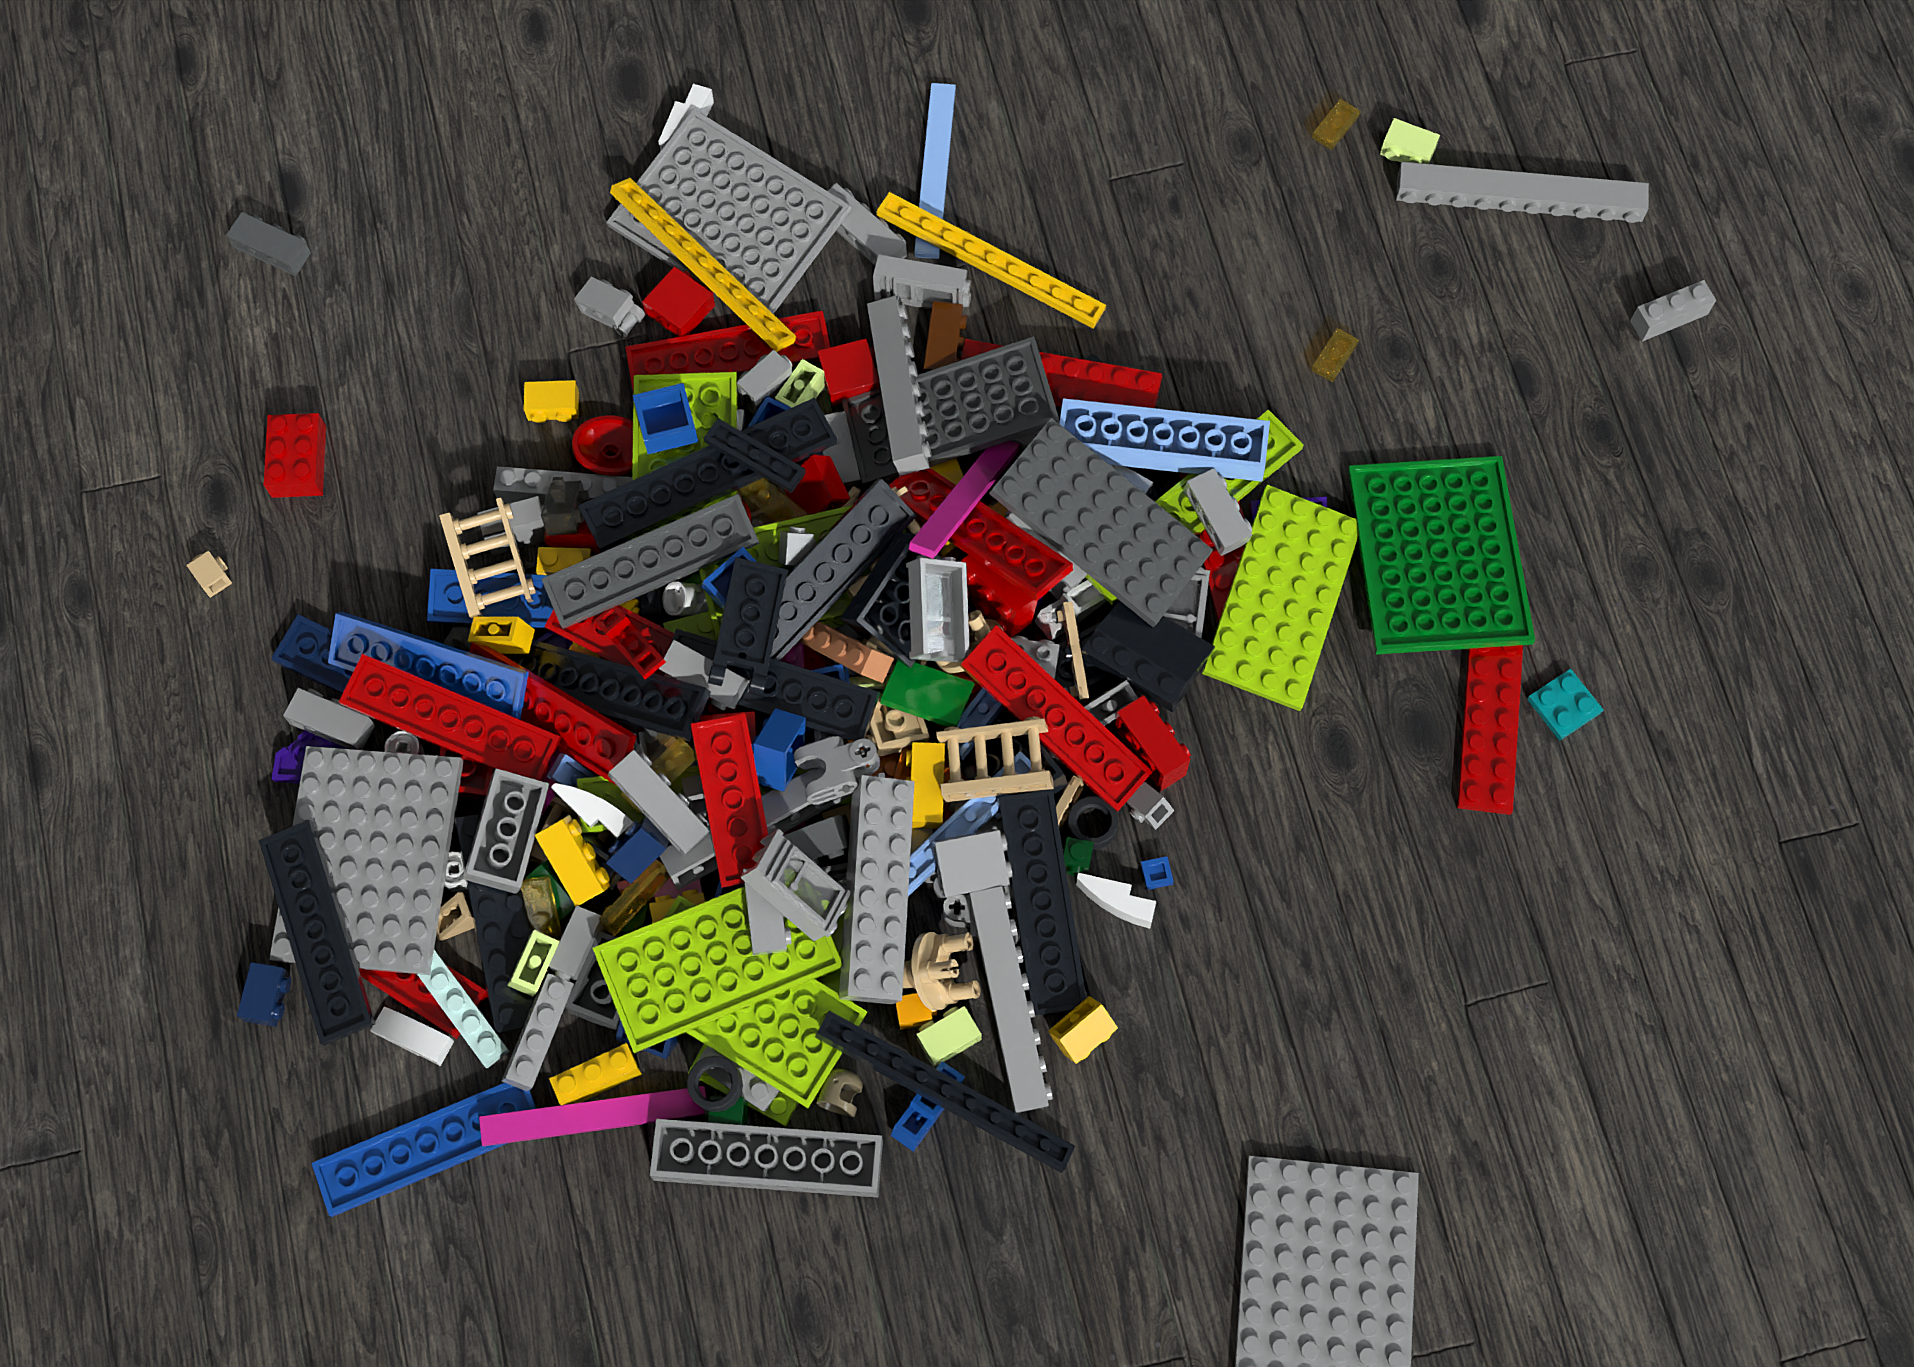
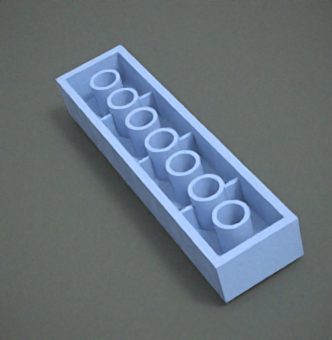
M1063 399L1060 425L1110 465L1200 475L1215 468L1218 475L1221 474L1226 478L1263 481L1270 421Z

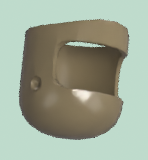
M832 1069L820 1089L816 1102L817 1105L825 1110L854 1118L857 1108L852 1105V1101L857 1093L862 1092L863 1088L860 1077L847 1069Z

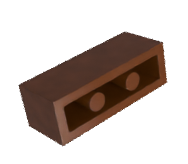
M933 301L924 373L961 361V359H957L958 351L963 352L964 337L960 335L961 329H966L967 314H963V304Z

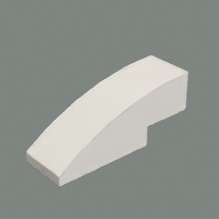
M693 84L685 104L675 102L659 139L660 150L664 148L693 109L705 116L708 115L714 103L710 88Z
M1088 580L1074 587L1067 594H1062L1060 600L1040 610L1034 622L1050 641L1065 632L1064 621L1058 622L1057 611H1062L1063 602H1073L1076 624L1107 602L1104 596Z
M557 783L551 787L590 828L600 821L616 838L620 839L633 823L619 809L589 792Z
M1078 873L1076 885L1096 904L1123 920L1150 929L1156 901L1131 896L1130 890L1132 885Z
M387 1007L382 1009L375 1021L376 1025H373L370 1030L372 1033L441 1066L454 1043L449 1036Z

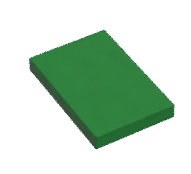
M897 661L881 697L880 704L946 727H958L973 691L974 682L915 662L910 668Z

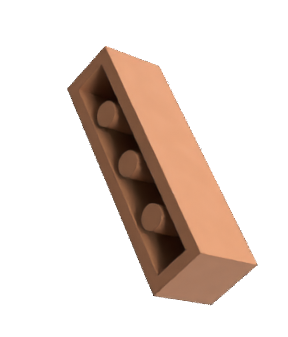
M817 621L798 641L849 669L883 683L894 659L820 621Z

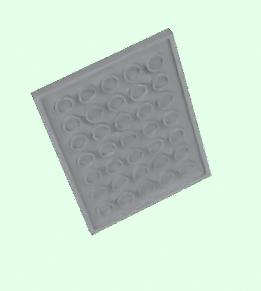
M695 109L687 116L636 183L772 314L775 313L851 211L849 204ZM622 204L618 206L606 222L608 227L673 268L675 266L680 271H687L693 276L694 281L700 285L704 284Z
M306 746L293 826L307 820L312 821L358 969L430 975L464 761L459 757ZM278 907L269 960L295 963Z
M1257 1156L1248 1157L1235 1367H1411L1419 1173Z

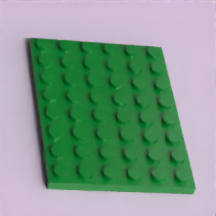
M1502 456L1349 466L1348 475L1355 519H1357L1358 541L1376 655L1534 644V629Z

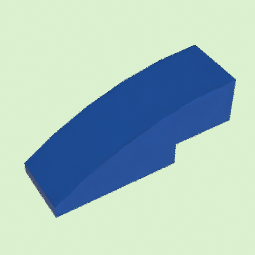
M943 1061L936 1068L960 1083L965 1078V1076ZM917 1094L911 1101L909 1108L894 1126L891 1136L914 1152L944 1108Z

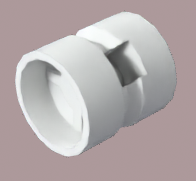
M671 582L668 584L662 597L665 611L670 615L686 617L709 611L704 590L701 587L702 584Z
M398 731L392 734L385 744V752L427 755L417 737L405 731Z
M450 852L444 886L455 895L463 892L464 895L468 894L466 880L463 879L464 869L461 853Z

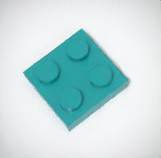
M1569 669L1527 698L1528 702L1559 741L1603 712V708L1572 669Z

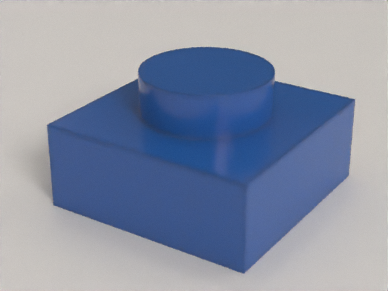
M1167 856L1140 863L1146 890L1173 885V877Z

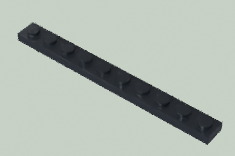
M831 1011L827 1013L815 1038L1062 1173L1065 1170L1075 1145Z

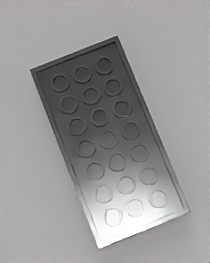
M1034 336L914 377L921 391V396L917 397L918 402L921 401L925 416L921 417V421L925 422L928 436L924 438L925 442L928 441L932 456L928 457L929 467L1041 431L1051 418L1060 424ZM881 388L842 400L864 487H870L878 478H881L884 482L898 478L900 475L892 460Z
M1052 418L989 493L1152 627L1159 622L1213 551L1206 543Z

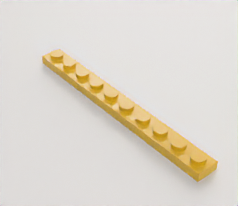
M631 178L612 185L610 193L773 350L778 352L794 343L796 335Z
M891 192L888 193L877 210V216L1093 329L1105 311L1106 305Z

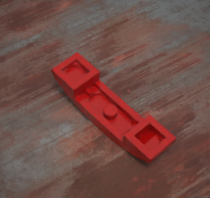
M618 606L604 611L594 619L645 680L666 663L663 657L638 631Z

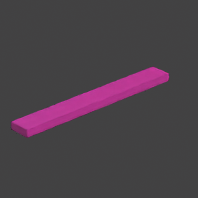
M1007 441L986 448L910 541L909 550L934 559L1019 452L1020 444Z
M705 1086L699 1087L702 1096L706 1098ZM688 1088L481 1116L479 1119L482 1146L656 1123V1119L678 1120L705 1116V1110L692 1100L688 1093Z

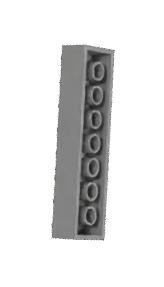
M861 775L856 779L858 787L852 792L846 879V891L849 890L851 894L846 902L848 907L844 911L841 958L843 967H841L839 999L894 1004L902 1001L914 781Z
M656 1119L650 1177L654 1181L878 1198L883 1139L880 1135Z

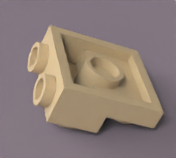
M879 697L868 729V735L865 738L875 744L879 757L901 752L903 747L911 746L912 742L925 743L929 741L930 737L923 718L880 704L881 697Z

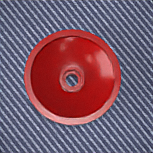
M612 415L599 416L587 420L577 428L573 436L572 449L576 459L585 468L602 475L616 476L633 472V421Z

